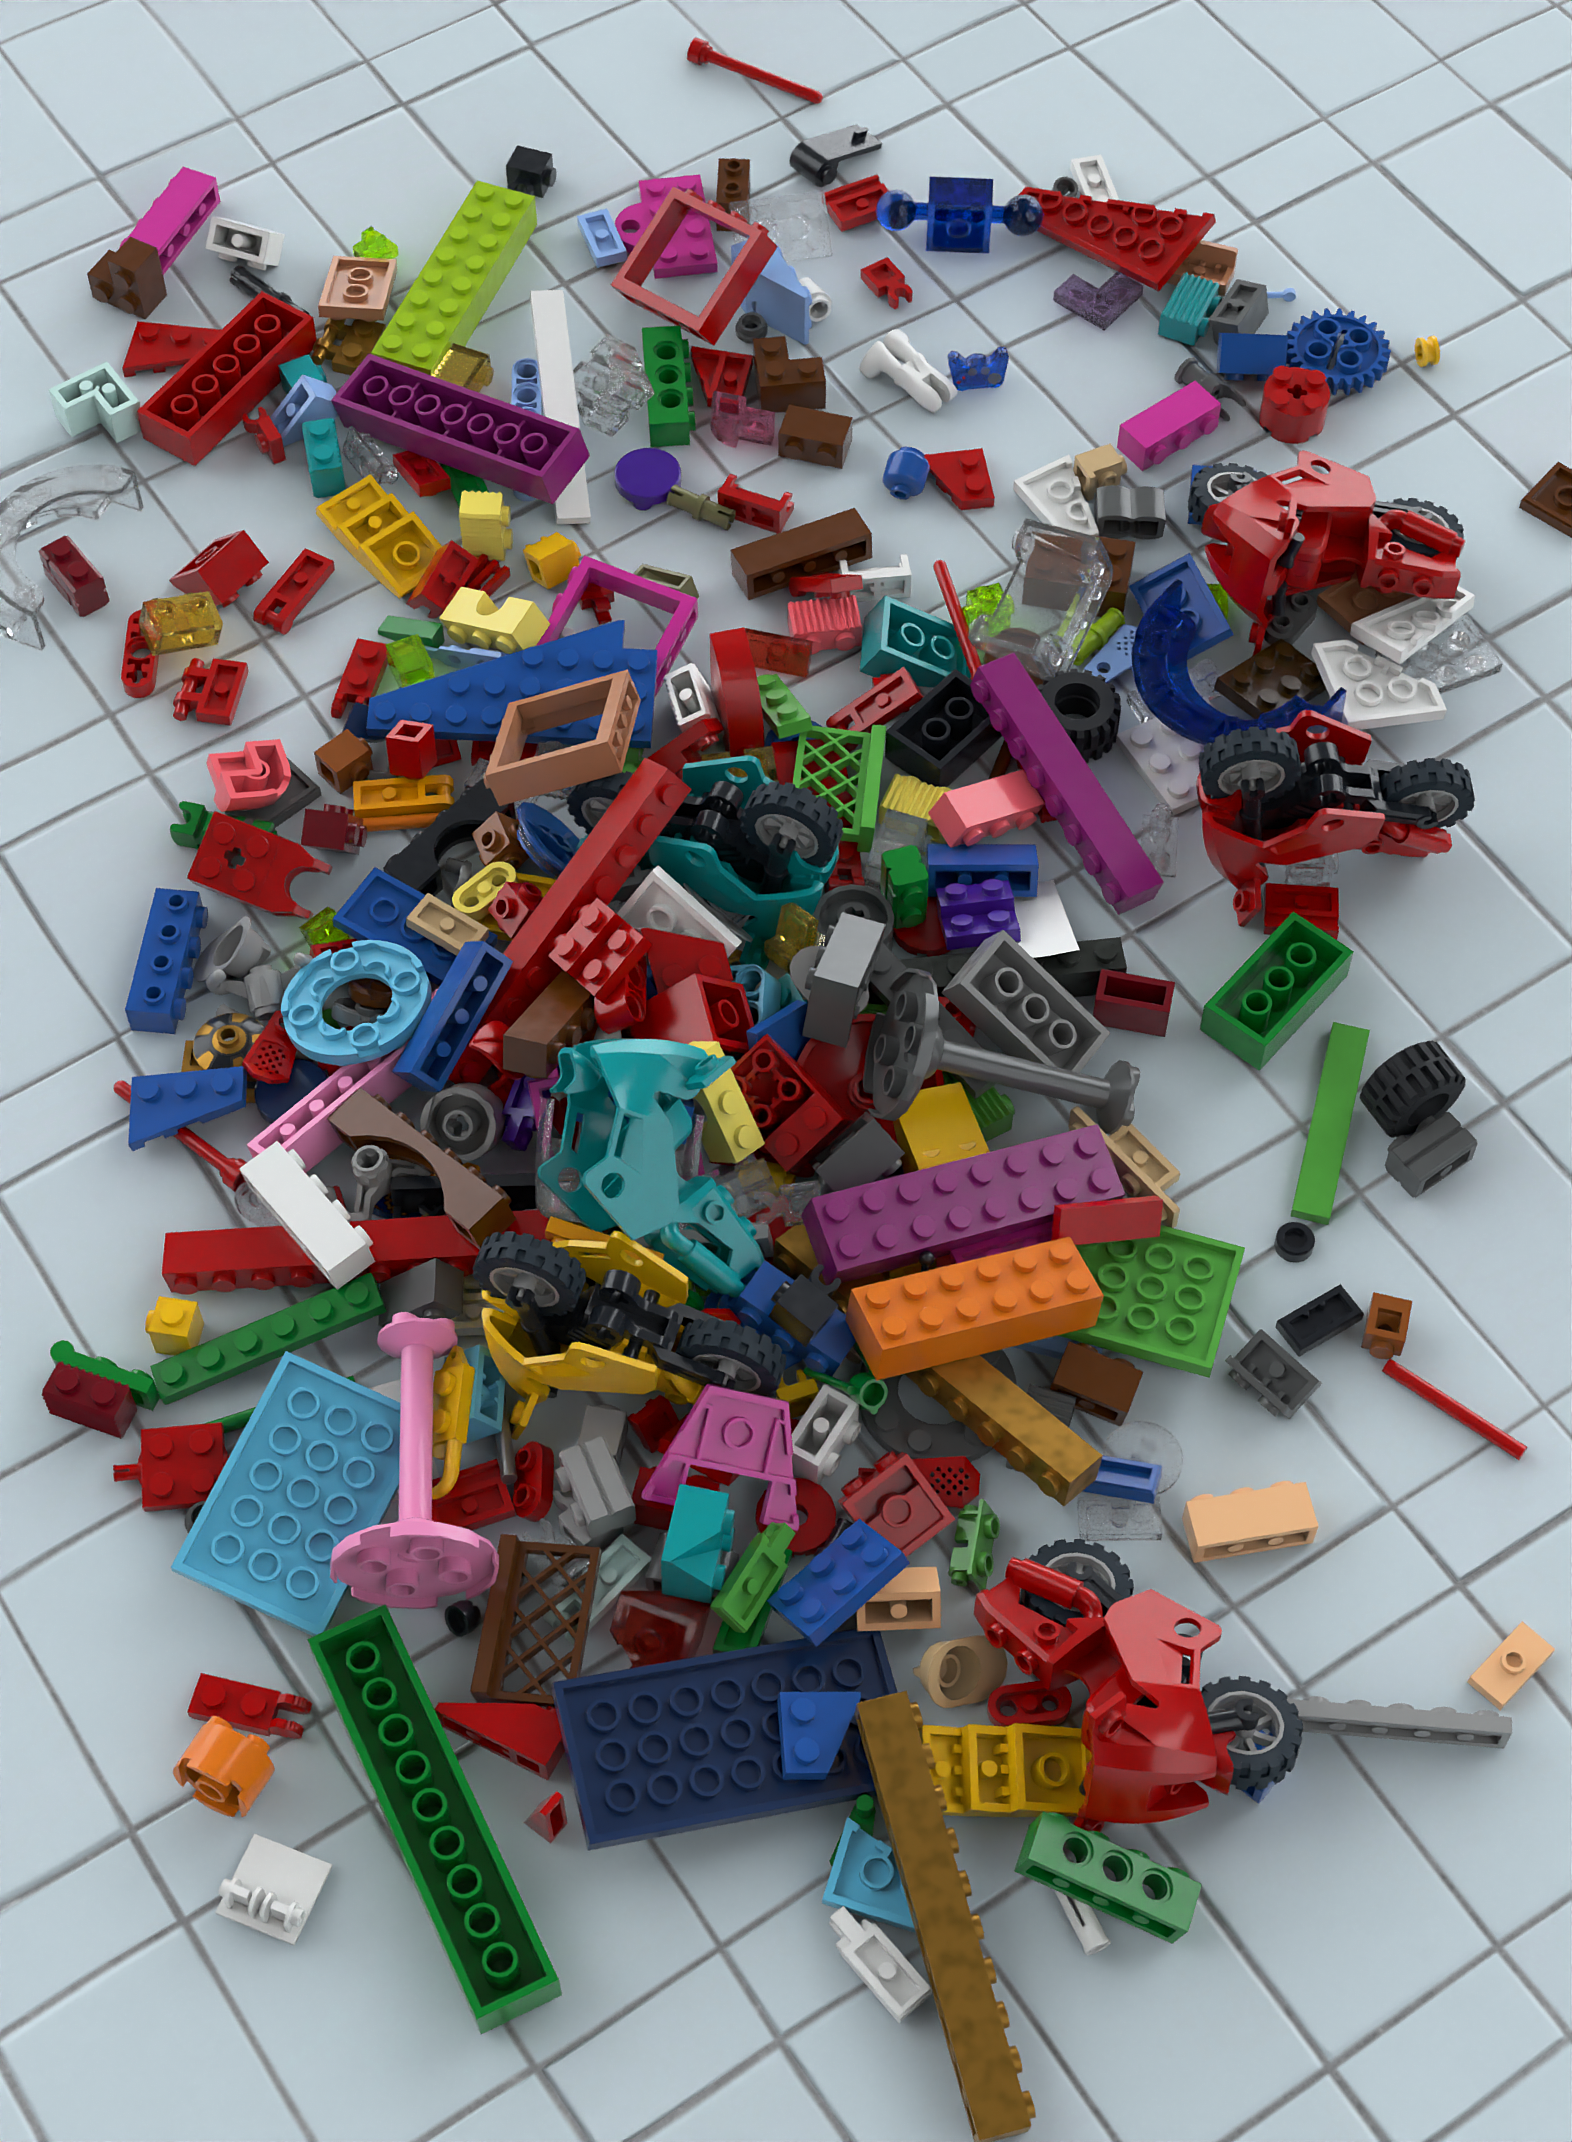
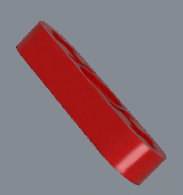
M149 609L135 611L128 619L121 679L126 694L133 698L147 697L154 691L156 685L162 628L157 613ZM147 624L146 636H142L140 629H143L144 625ZM139 649H148L151 651L150 654L144 658H136L132 656L133 653ZM137 671H141L143 675L139 683H136Z

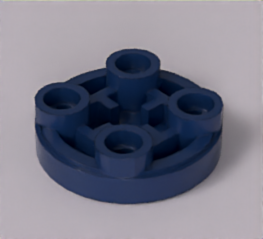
M294 1059L288 1083L268 1084L257 1080L254 1097L260 1115L265 1121L272 1124L328 1077L323 1069L319 1068L315 1063L304 1059Z

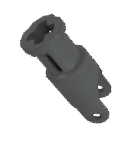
M1194 357L1186 359L1175 373L1174 379L1179 384L1184 383L1187 386L1196 381L1215 399L1230 398L1240 406H1246L1245 400L1214 373L1209 374L1198 365V360ZM1221 408L1219 416L1225 421H1230L1229 414Z

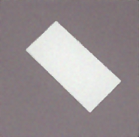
M1054 880L1038 883L1037 897H1014L1015 913L1021 932V942L1017 943L1032 958L1080 950Z

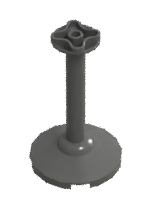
M906 968L894 978L889 986V990L896 991L889 1004L886 1014L876 1013L865 1053L863 1089L864 1092L873 1094L875 1109L869 1108L868 1110L872 1117L896 1121L907 1112L918 1095L923 1081L932 1076L938 1069L1096 1108L1098 1126L1106 1134L1112 1135L1122 1125L1128 1127L1132 1123L1135 1114L1134 1094L1139 1083L1140 1070L1137 1067L1131 1066L1129 1062L1117 1061L1108 1070L1104 1079L944 1040L943 1031L938 1025L939 1001L937 985L929 972Z

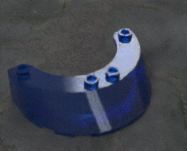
M1176 579L1154 601L1140 620L1135 632L1131 653L1134 682L1149 710L1164 725L1182 737L1206 746L1209 742L1214 743L1216 737L1222 734L1225 736L1230 735L1231 731L1237 729L1247 731L1249 727H1259V730H1265L1266 728L1277 729L1289 726L1303 710H1312L1342 722L1347 690L1342 687L1323 706L1311 705L1295 695L1284 705L1267 713L1260 714V718L1253 720L1229 716L1207 703L1196 691L1188 673L1187 656L1192 641L1196 636V625L1189 616L1180 611L1183 582L1179 579ZM1315 725L1309 727L1307 731L1318 734L1325 732L1328 728Z

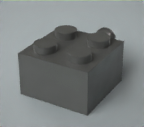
M866 1111L809 1162L819 1174L817 1177L819 1181L802 1197L794 1201L793 1204L800 1212H803L811 1198L872 1183L881 1174L886 1178L901 1166L902 1161L899 1158L905 1152Z

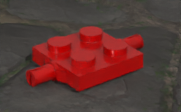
M222 1422L141 1429V1453L138 1463L114 1465V1481L139 1480L142 1487V1508L145 1512L191 1508L198 1502L206 1501L230 1456L225 1448L224 1425Z

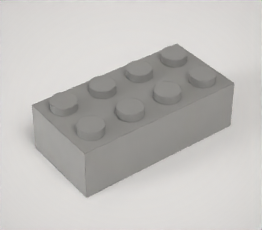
M1004 930L985 939L941 992L1009 1056L1080 1073L1110 1035V1032Z

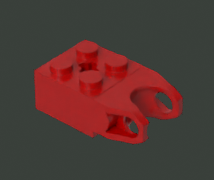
M214 811L187 879L197 886L274 916H297L311 921L313 913L301 907L292 899L290 894L291 882L297 875L304 872H321L330 875L333 867L311 856L298 843ZM240 854L245 859V862L242 866L237 864L236 868L233 869L231 861L234 856Z

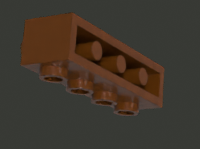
M852 508L731 549L732 575L746 598L751 600L789 587L791 577L812 576L813 574L830 573L839 570V560H846L847 566L871 559L872 532L857 510Z
M562 970L503 1035V1069L523 1073L529 1078L547 1079L554 1069L559 1066V1051L564 1047L573 1048L574 1045L579 1044L580 1039L587 1031L592 1030L596 1022L594 1013L595 996L566 971Z

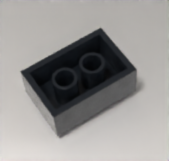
M954 669L886 731L885 758L909 775L921 780L922 783L926 782L934 787H948L1002 737V734L992 726L990 716L982 703H979L974 698L970 686L972 680Z

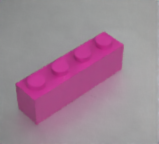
M182 167L177 175L171 178L162 194L154 200L152 207L144 217L138 220L136 227L121 242L120 247L129 237L157 247L164 275L219 204L220 196L216 177Z

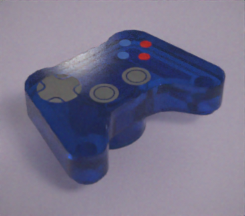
M1000 346L988 357L975 353L964 358L959 352L951 351L947 355L954 386L959 391L989 387L997 388L1001 386L1004 382L1009 360L1007 348Z

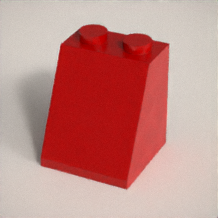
M694 973L647 1000L645 1019L631 1026V1034L634 1039H658L689 1044L692 1041H718L725 1056H743L749 1051L746 1031L754 1027V1022L743 984Z

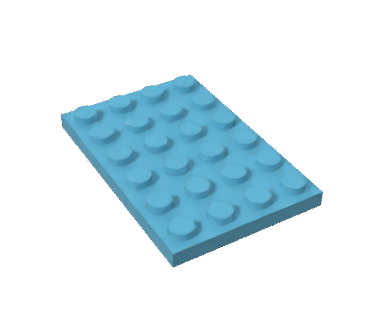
M285 1351L171 1566L172 1571L311 1636L327 1631L349 1588V1585L341 1582L338 1577L337 1583H334L330 1578V1562L333 1548L350 1534L371 1526L381 1525L399 1489L400 1402Z

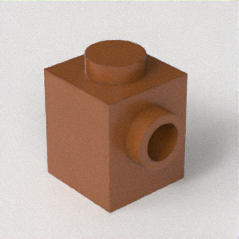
M348 729L314 752L318 774L340 794L352 787L353 781H364L368 777L370 770H373L371 760L373 752L370 745L362 737L357 738Z

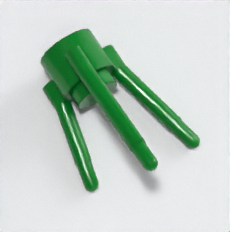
M857 1342L853 1347L869 1370V1373L861 1372L854 1375L849 1382H844L825 1373L812 1371L808 1367L803 1370L805 1375L849 1394V1397L859 1404V1410H866L871 1414H876L878 1408L887 1399L888 1390L886 1384L882 1380L876 1381Z

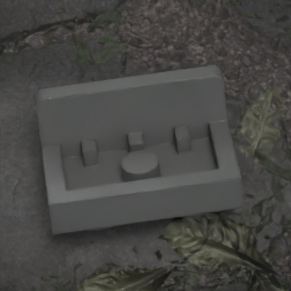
M1262 1329L1252 1337L1235 1357L1229 1355L1225 1360L1233 1368L1228 1375L1245 1390L1252 1385L1259 1391L1262 1396L1257 1401L1275 1417L1281 1411L1285 1416L1291 1418L1322 1384Z

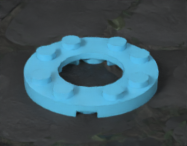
M360 940L352 942L353 947L342 949L333 954L329 949L314 957L308 965L302 967L292 978L282 998L281 1014L285 1030L292 1044L302 1054L315 1061L338 1066L371 1061L401 1048L413 1035L431 1003V985L426 971L416 955L403 946L388 941ZM362 978L377 979L387 984L392 990V1002L387 1012L383 1016L378 1015L377 1022L373 1024L362 1023L347 1031L344 1027L341 1029L333 1028L325 1023L322 1018V1007L327 997L337 987L351 980Z

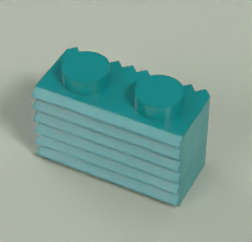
M1183 273L1160 315L1158 335L1195 346L1200 336H1206L1210 326L1209 317L1222 301V297L1218 296V282L1213 283L1212 280L1207 281L1205 278L1201 279L1199 276L1195 277L1193 274Z
M326 418L304 422L302 430L313 496L316 498L335 496L346 489L335 420Z

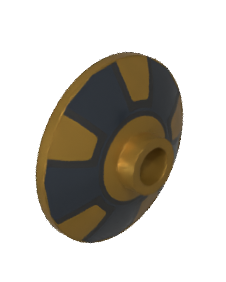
M226 1013L208 1020L198 1030L193 1041V1053L197 1064L202 1070L241 1067L244 1058L264 1030V1027L255 1018L241 1013ZM234 1037V1039L230 1041H225V1039Z

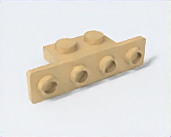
M1079 1106L1071 1109L1069 1131L1096 1125ZM1132 1124L1128 1127L1121 1126L1118 1131L1109 1136L1100 1128L1126 1193L1132 1197L1156 1195L1163 1199L1161 1222L1165 1226L1176 1227L1180 1209L1163 1191L1179 1180L1180 1172Z

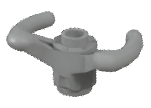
M296 953L293 959L296 965L282 974L278 970H272L271 965L253 967L249 970L250 974L244 977V982L225 979V972L221 969H216L208 976L206 986L212 993L217 995L233 993L248 999L250 1013H254L256 1020H270L275 1011L281 1010L284 991L292 978L302 967L308 965L313 957L305 953Z
M366 1145L359 1148L351 1159L357 1189L354 1212L349 1213L351 1218L348 1221L372 1220L374 1205L383 1196L390 1193L391 1177L430 1176L431 1173L419 1165L404 1160L389 1159L386 1151L377 1146ZM325 1186L328 1190L325 1196L332 1203L337 1199L335 1190L331 1186Z

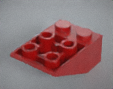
M768 1034L763 1036L731 1067L765 1142L763 1146L786 1172L798 1173L853 1122L833 1097Z

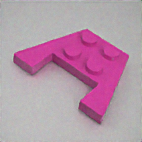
M706 1384L645 1486L641 1497L645 1500L675 1505L679 1485L686 1484L690 1465L768 1480V1485L759 1521L766 1525H770L772 1522L786 1523L792 1530L798 1531L799 1515L796 1512L795 1501L797 1491L796 1480L793 1478V1445L789 1402Z

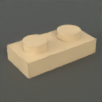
M429 893L425 895L406 918L407 927L456 956L465 942H485L489 937V928Z

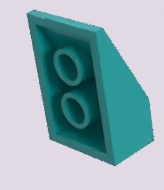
M886 595L864 617L860 672L875 678L880 677V674L895 673L904 667L910 673L917 686L932 688L937 686L954 669L969 679L971 678L952 623ZM970 631L974 641V633Z

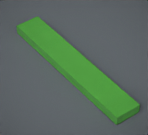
M1337 1022L1332 1024L1291 1217L1325 1225L1329 1224L1370 1033L1368 1029Z

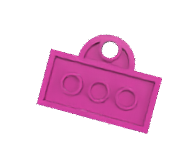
M700 174L638 181L641 203L633 204L622 210L615 220V227L626 251L631 253L672 187L683 192L690 189L703 198V202H705ZM689 210L653 267L655 279L718 272L709 219ZM628 229H635V230H637V231L634 232V233L624 232L625 230H628Z

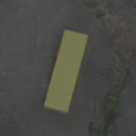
M641 564L633 573L697 599L699 598L693 578L690 575L646 564Z

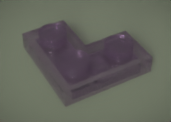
M1119 271L1100 288L1072 274L1054 291L1053 301L1100 329L1105 330L1143 295L1144 286Z

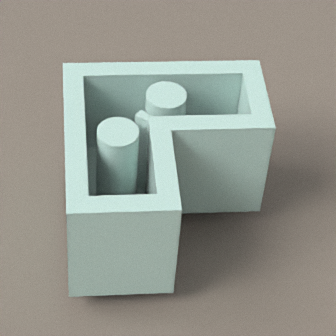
M107 361L49 389L56 418L71 437L100 423L116 443L141 432L137 410L141 407L140 402Z

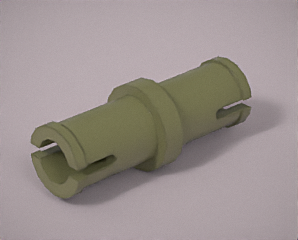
M676 484L672 486L671 490L674 491V494L669 492L666 501L667 505L692 514V518L697 521L703 519L722 527L724 530L730 529L731 524L728 522H734L736 516L734 509H729L711 501L708 495L701 494L699 496Z

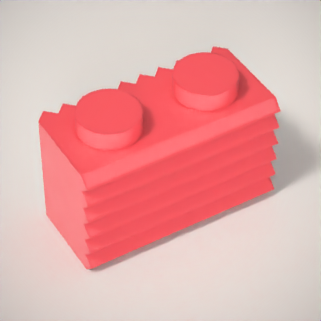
M852 594L851 597L840 599H827L825 597L822 600L818 598L816 600H803L802 602L796 601L795 603L791 601L788 603V627L793 653L803 652L804 654L812 655L820 650L838 649L847 651L855 646H862V624L855 595Z

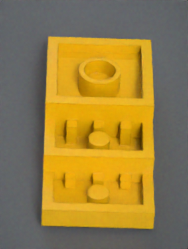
M371 474L316 507V515L340 543L366 570L399 599L416 588L436 551L442 547L414 511L408 513L393 493L387 495Z
M1014 1723L1008 1727L967 1724L963 1727L923 1725V1727L918 1728L922 1744L929 1743L934 1757L935 1768L930 1770L934 1786L941 1785L945 1795L947 1811H943L942 1815L1038 1817L1044 1811L1047 1813H1058L1065 1817L1078 1816V1810L1083 1805L1085 1796L1079 1791V1786L1085 1776L1087 1763L1092 1759L1091 1752L1081 1741V1728Z

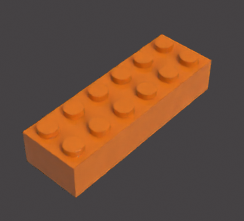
M1065 1237L853 1288L850 1292L845 1320L873 1376L878 1381L1093 1327L1096 1325L1104 1295L1071 1237Z

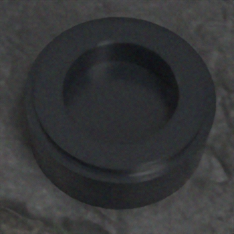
M1286 1223L1277 1231L1274 1242L1275 1250L1286 1261L1302 1262L1312 1254L1315 1236L1312 1230L1302 1223Z

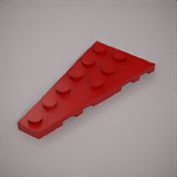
M1025 187L1006 209L1009 218L1158 292L1216 223L1215 215L1212 213L1203 212L1202 216L1188 214L1187 210L1175 208L1174 212L1157 210L1155 205L1115 199H1108L1107 202L1095 201L1092 199V196L1080 195L1079 198L1062 196L1060 191Z

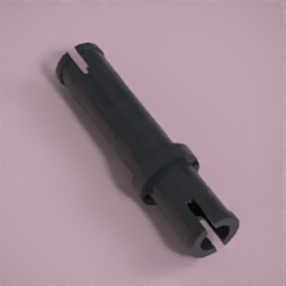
M243 266L235 267L230 273V276H232V278H229L230 283L243 290L252 298H255L263 291L309 315V312L294 304L291 297L286 293L277 292Z

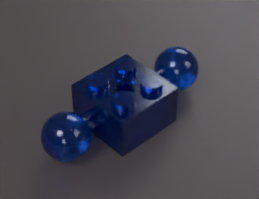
M930 176L928 203L915 202L907 192L894 189L884 193L876 205L878 221L884 228L891 231H902L908 228L914 220H926V251L989 254L991 223L1004 224L1014 235L1029 236L1039 229L1043 221L1042 206L1034 197L1029 195H1017L1011 198L1005 206L993 205V179Z

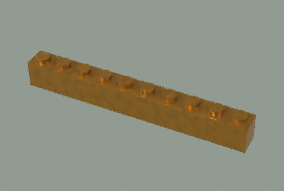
M803 1220L775 1240L772 1265L794 1280L801 1274L808 1279L813 1269L819 1265ZM821 1273V1275L818 1277L819 1281L822 1284L826 1285ZM875 1274L841 1283L835 1294L830 1298L839 1304L837 1309L846 1315L851 1289L886 1281L887 1279L881 1274ZM980 1355L905 1373L909 1379L918 1385L919 1389L926 1396L934 1398L948 1410L955 1420L964 1423L978 1435L985 1445L993 1447L1008 1460L1015 1470L1023 1472L1039 1486L1045 1495L1053 1497L1061 1505L1065 1506L1096 1480L1103 1455Z
M907 1690L857 1703L855 1718L974 2142H993L1026 2133L1032 2127L1030 2119L1036 2118L1033 2100L1028 2090L1022 2092L1017 2076L1018 2073L1023 2072L1020 2055L1016 2045L1009 2047L1004 2029L1010 2027L1007 2010L1003 2001L996 2002L991 1985L997 1983L996 1972L990 1956L983 1958L979 1940L984 1939L982 1923L978 1913H970L966 1897L972 1896L971 1886L966 1871H958L954 1854L959 1853L958 1840L953 1827L946 1828L942 1812L947 1811L946 1799L941 1785L934 1786L930 1770L935 1768V1762L929 1743L922 1744L918 1728L923 1727V1721L918 1703H910Z

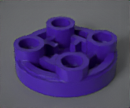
M641 448L627 453L618 461L614 473L615 485L620 495L632 502L634 507L641 511L649 510L653 505L667 501L669 492L674 494V491L671 490L673 485L676 484L681 487L680 464L674 456L656 448Z

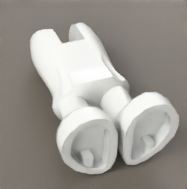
M899 329L890 331L885 336L883 343L877 341L866 353L860 364V372L871 379L879 376L882 372L888 374L894 379L895 385L906 390L922 407L935 413L941 408L942 401L948 402L957 395L956 387L945 375L933 368L921 353L916 352L909 344V337Z

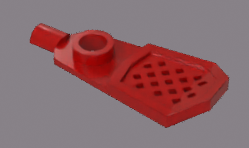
M281 1010L275 1011L242 1062V1066L252 1078L268 1084L289 1082L297 1051L289 1039L285 1028L279 1025L284 1023Z
M966 1456L912 1459L929 1484H933L934 1491L938 1490L940 1492L937 1495L947 1507L963 1509L965 1505H968L979 1495L980 1473ZM859 1467L858 1476L860 1475L865 1480L877 1470L875 1468Z

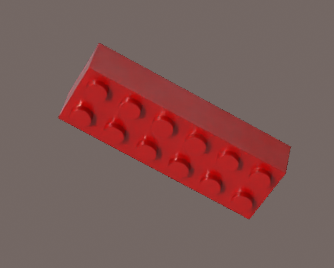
M261 291L137 410L143 439L196 466L242 420L243 413L248 415L281 382L278 365L305 356L313 351V345L317 340L313 317Z

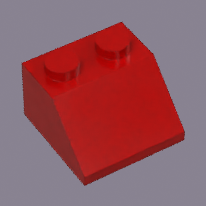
M241 530L215 539L169 581L173 586L207 608L222 605L224 608L239 597L237 591L244 584L248 587L262 577L263 574L260 570L269 561L245 530Z

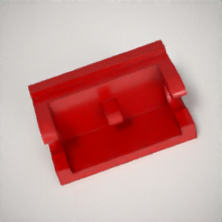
M729 474L722 487L718 490V504L734 509L736 511L734 520L777 534L781 533L794 510V502L790 501L793 494L785 492L779 501L739 488V484H735L737 475Z
M449 541L436 551L406 604L413 609L425 606L430 609L428 618L435 619L439 617L460 587L465 586L479 559L454 541Z

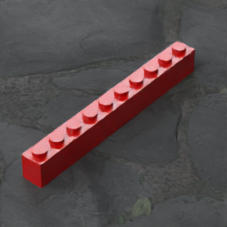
M644 758L503 954L511 959L513 963L448 1078L455 1084L462 1082L480 1083L493 1063L485 1055L469 1047L474 1035L481 1027L491 1021L503 1022L510 1028L556 978L562 968L548 956L554 949L556 938L561 934L568 933L578 921V914L581 908L587 904H592L596 898H599L608 906L692 790L668 768Z
M553 1209L512 1211L516 1220L505 1231H513L517 1235H522L523 1233L534 1235V1239L542 1241V1238L550 1242L552 1241L545 1238V1230L550 1216L556 1218ZM447 1215L348 1221L353 1228L360 1225L371 1238L373 1244L369 1249L375 1260L373 1264L350 1281L371 1272L376 1282L381 1283L434 1258L464 1271V1277L474 1272L473 1266L480 1250L457 1232ZM283 1226L165 1233L162 1276L172 1293L177 1292L183 1295H190L197 1291L207 1290L232 1292L240 1288L269 1290L274 1286L289 1285L306 1288L313 1284L330 1283Z

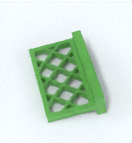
M872 724L871 733L812 726V730L799 733L793 784L799 789L811 786L818 792L819 795L816 797L821 796L832 807L836 808L838 819L843 816L853 825L852 829L842 828L844 832L841 840L857 842L858 852L871 853L887 726ZM806 737L821 739L826 744L814 749L806 741ZM846 743L860 744L862 748L850 754L842 745ZM834 751L842 759L831 764L823 756ZM815 761L822 769L811 774L803 766ZM850 766L858 774L847 779L839 770ZM831 776L838 785L827 789L819 781ZM847 791L855 799L844 805L836 796Z

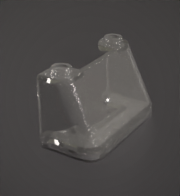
M1025 518L1021 529L1015 532L1012 539V549L1015 550L1018 564L993 616L981 614L978 619H974L969 628L968 638L975 648L996 658H1001L1014 652L1027 673L1044 680L1048 676L1054 678L1055 672L1061 670L1064 673H1069L1110 587L1113 577V565L1099 537Z

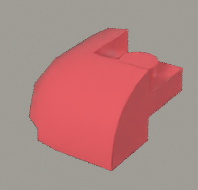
M280 739L248 741L245 743L243 751L209 754L206 762L216 789L214 802L221 812L255 810L275 804L286 791L291 779L290 765Z

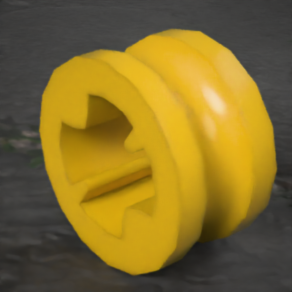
M1429 336L1427 340L1423 337L1417 338L1414 349L1417 364L1420 367H1425L1428 362L1431 365H1437L1440 360V347L1436 336Z

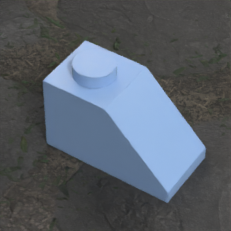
M303 374L270 417L282 436L283 446L304 439L302 430L304 422L326 418L335 420L338 414L331 400L337 392L332 384Z

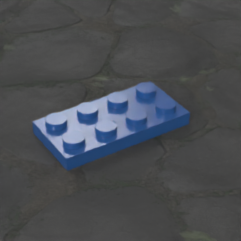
M376 867L373 868L333 917L334 927L359 941H388L408 949L421 961L429 981L438 986L443 982L457 957L455 954L407 927L406 918L425 895ZM489 931V937L485 942L494 948L497 944V935Z

